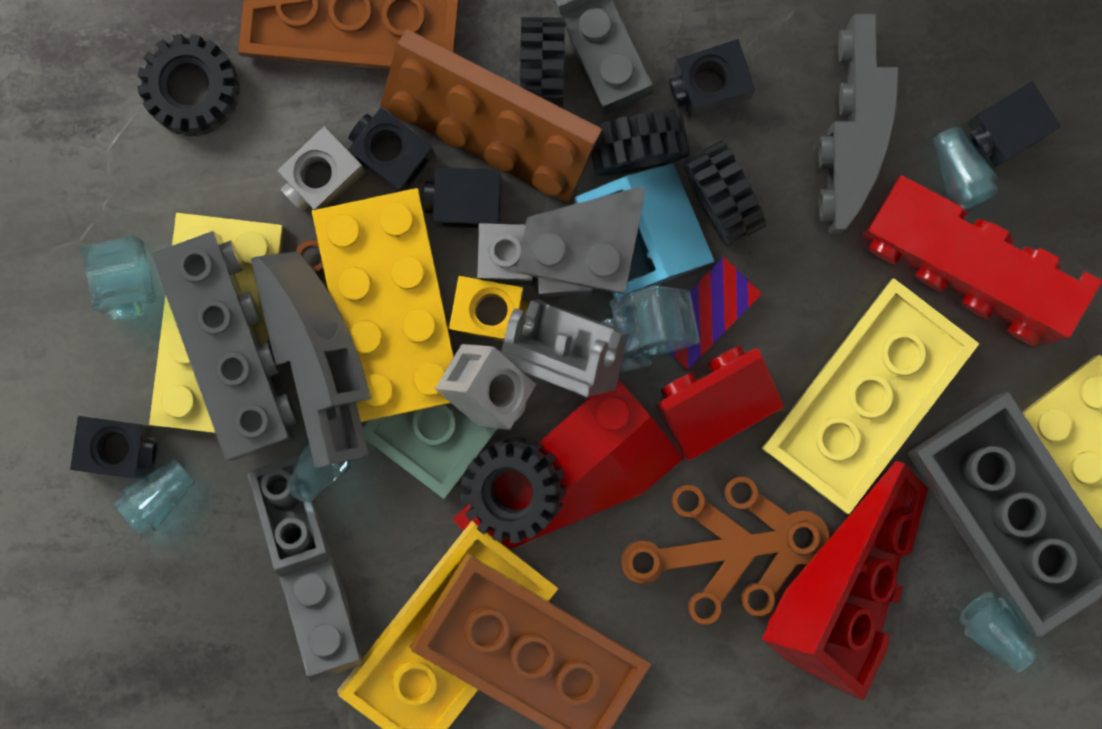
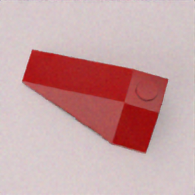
M619 379L616 390L591 396L539 442V444L543 445L540 452L545 456L552 452L557 458L552 463L554 468L559 469L562 467L565 477L560 480V485L566 486V495L560 501L563 503L561 511L547 527L531 539L525 537L521 542L511 543L510 537H506L501 543L511 550L644 494L684 459L653 418ZM507 470L495 481L496 496L504 506L515 510L528 507L532 500L533 490L530 481L525 475L518 471ZM470 504L453 518L463 531L471 522L465 514L471 509ZM477 517L473 519L476 524H481ZM491 530L488 531V533L491 534L492 536H493L494 533H495V532H493V531H491Z
M895 461L785 590L776 610L769 618L768 627L762 637V640L787 662L861 700L865 699L887 651L890 634L883 633L882 630L889 603H899L903 586L896 584L900 560L902 556L908 555L913 550L928 492L926 485L905 463Z

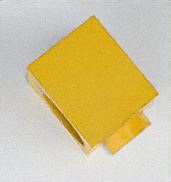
M459 276L449 330L452 333L504 342L507 324L513 310L517 308L527 312L530 302L522 300L523 287ZM497 297L506 303L508 312L506 318L500 324L494 326L485 325L477 318L478 305L485 298Z

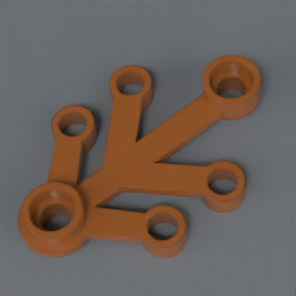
M735 477L726 484L724 489V496L728 504L738 509L747 508L774 530L750 534L705 501L704 495L699 488L693 485H682L674 491L671 498L674 511L681 516L692 517L721 539L661 549L649 541H635L629 544L623 551L621 567L624 574L631 581L638 584H648L659 578L663 570L724 561L704 590L695 593L688 603V611L693 620L699 624L708 625L714 623L719 618L722 610V601L754 557L777 553L759 582L748 585L741 595L742 606L748 613L754 616H764L773 609L775 593L796 564H808L829 540V531L825 522L818 515L809 511H796L787 514L761 495L756 484L750 478ZM738 482L746 483L751 490L750 498L744 503L735 502L731 496L732 487ZM690 490L697 495L698 504L694 510L683 511L679 507L678 497L683 491ZM801 527H806L812 533V542L806 548L797 547L793 541L795 531ZM641 552L649 553L653 558V566L646 573L637 572L633 567L634 557ZM756 589L764 590L768 596L766 606L759 610L751 608L748 603L750 593ZM710 598L714 602L715 610L710 617L701 618L696 615L695 604L699 599Z

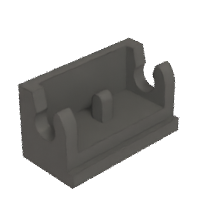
M531 300L527 312L517 308L513 310L507 324L503 347L499 352L521 371L589 397L616 390L629 333L542 300Z

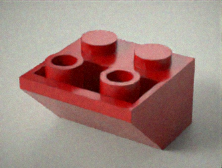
M738 345L707 363L712 372L697 381L693 373L690 372L661 389L665 399L655 406L686 461L692 460L784 408L758 348L745 354L741 346Z

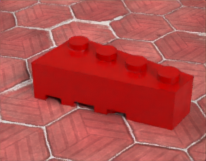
M902 175L892 183L861 237L871 242L868 249L874 255L894 265L898 263L899 259L918 270L915 278L939 292H943L945 287L964 297L961 302L963 307L985 319H990L992 314L1010 324L1007 330L1009 334L1030 346L1036 347L1038 342L1045 345L1070 338L1101 285V279L1085 271L1080 280L1060 271L1059 257L1041 248L1038 251L1030 247H1023L1020 250L1012 246L1014 238L1010 235L1009 231L982 219H976L972 225L964 220L967 211L963 207Z

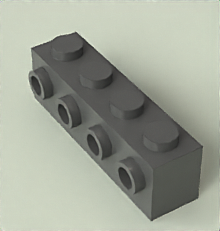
M211 231L151 253L225 461H235L295 439L291 426L297 425L298 419L288 394L279 396L272 375L280 373L279 366L275 365L269 342L262 345L259 342L253 324L261 322V317L251 292L248 291L243 294L241 292L235 273L243 271L232 240L223 242L220 235Z

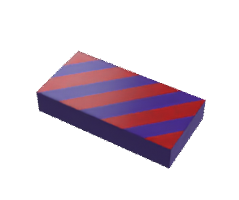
M723 257L649 332V335L687 371L762 293Z

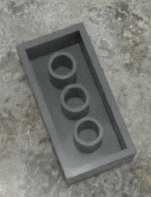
M1009 392L994 395L907 452V455L1026 634L1040 638L1102 597V532Z

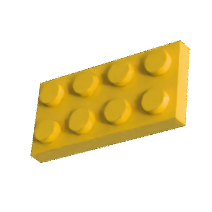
M418 188L312 210L328 292L341 313L352 337L371 395V399L357 403L361 423L450 404L445 397L435 390L454 358Z
M473 520L362 658L364 665L355 667L337 690L339 697L382 729H448L478 691L475 687L412 652L409 647L467 553L548 601L558 590L555 584L505 545L493 540L491 534L486 532L483 535L476 528L479 525Z

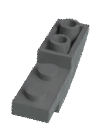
M550 0L557 17L565 18V35L584 77L587 76L604 114L654 93L650 78L612 0Z
M854 14L847 24V30H840L839 61L848 62V83H841L839 89L840 115H848V121H834L827 130V136H820L818 148L819 167L828 168V189L820 190L819 215L821 222H829V235H840L844 232L863 206L878 176L893 128L897 102L898 67H877L876 14Z
M298 252L251 258L275 365L291 363L315 468L369 456L357 403L371 399V395L356 347L331 295L315 271Z
M297 455L247 472L273 568L281 581L308 679L314 682L364 665L351 622L353 616L300 457Z

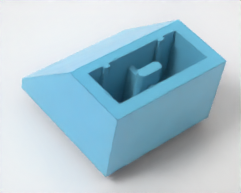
M674 163L625 176L575 197V204L636 187L646 189L625 295L611 292L615 303L715 262Z

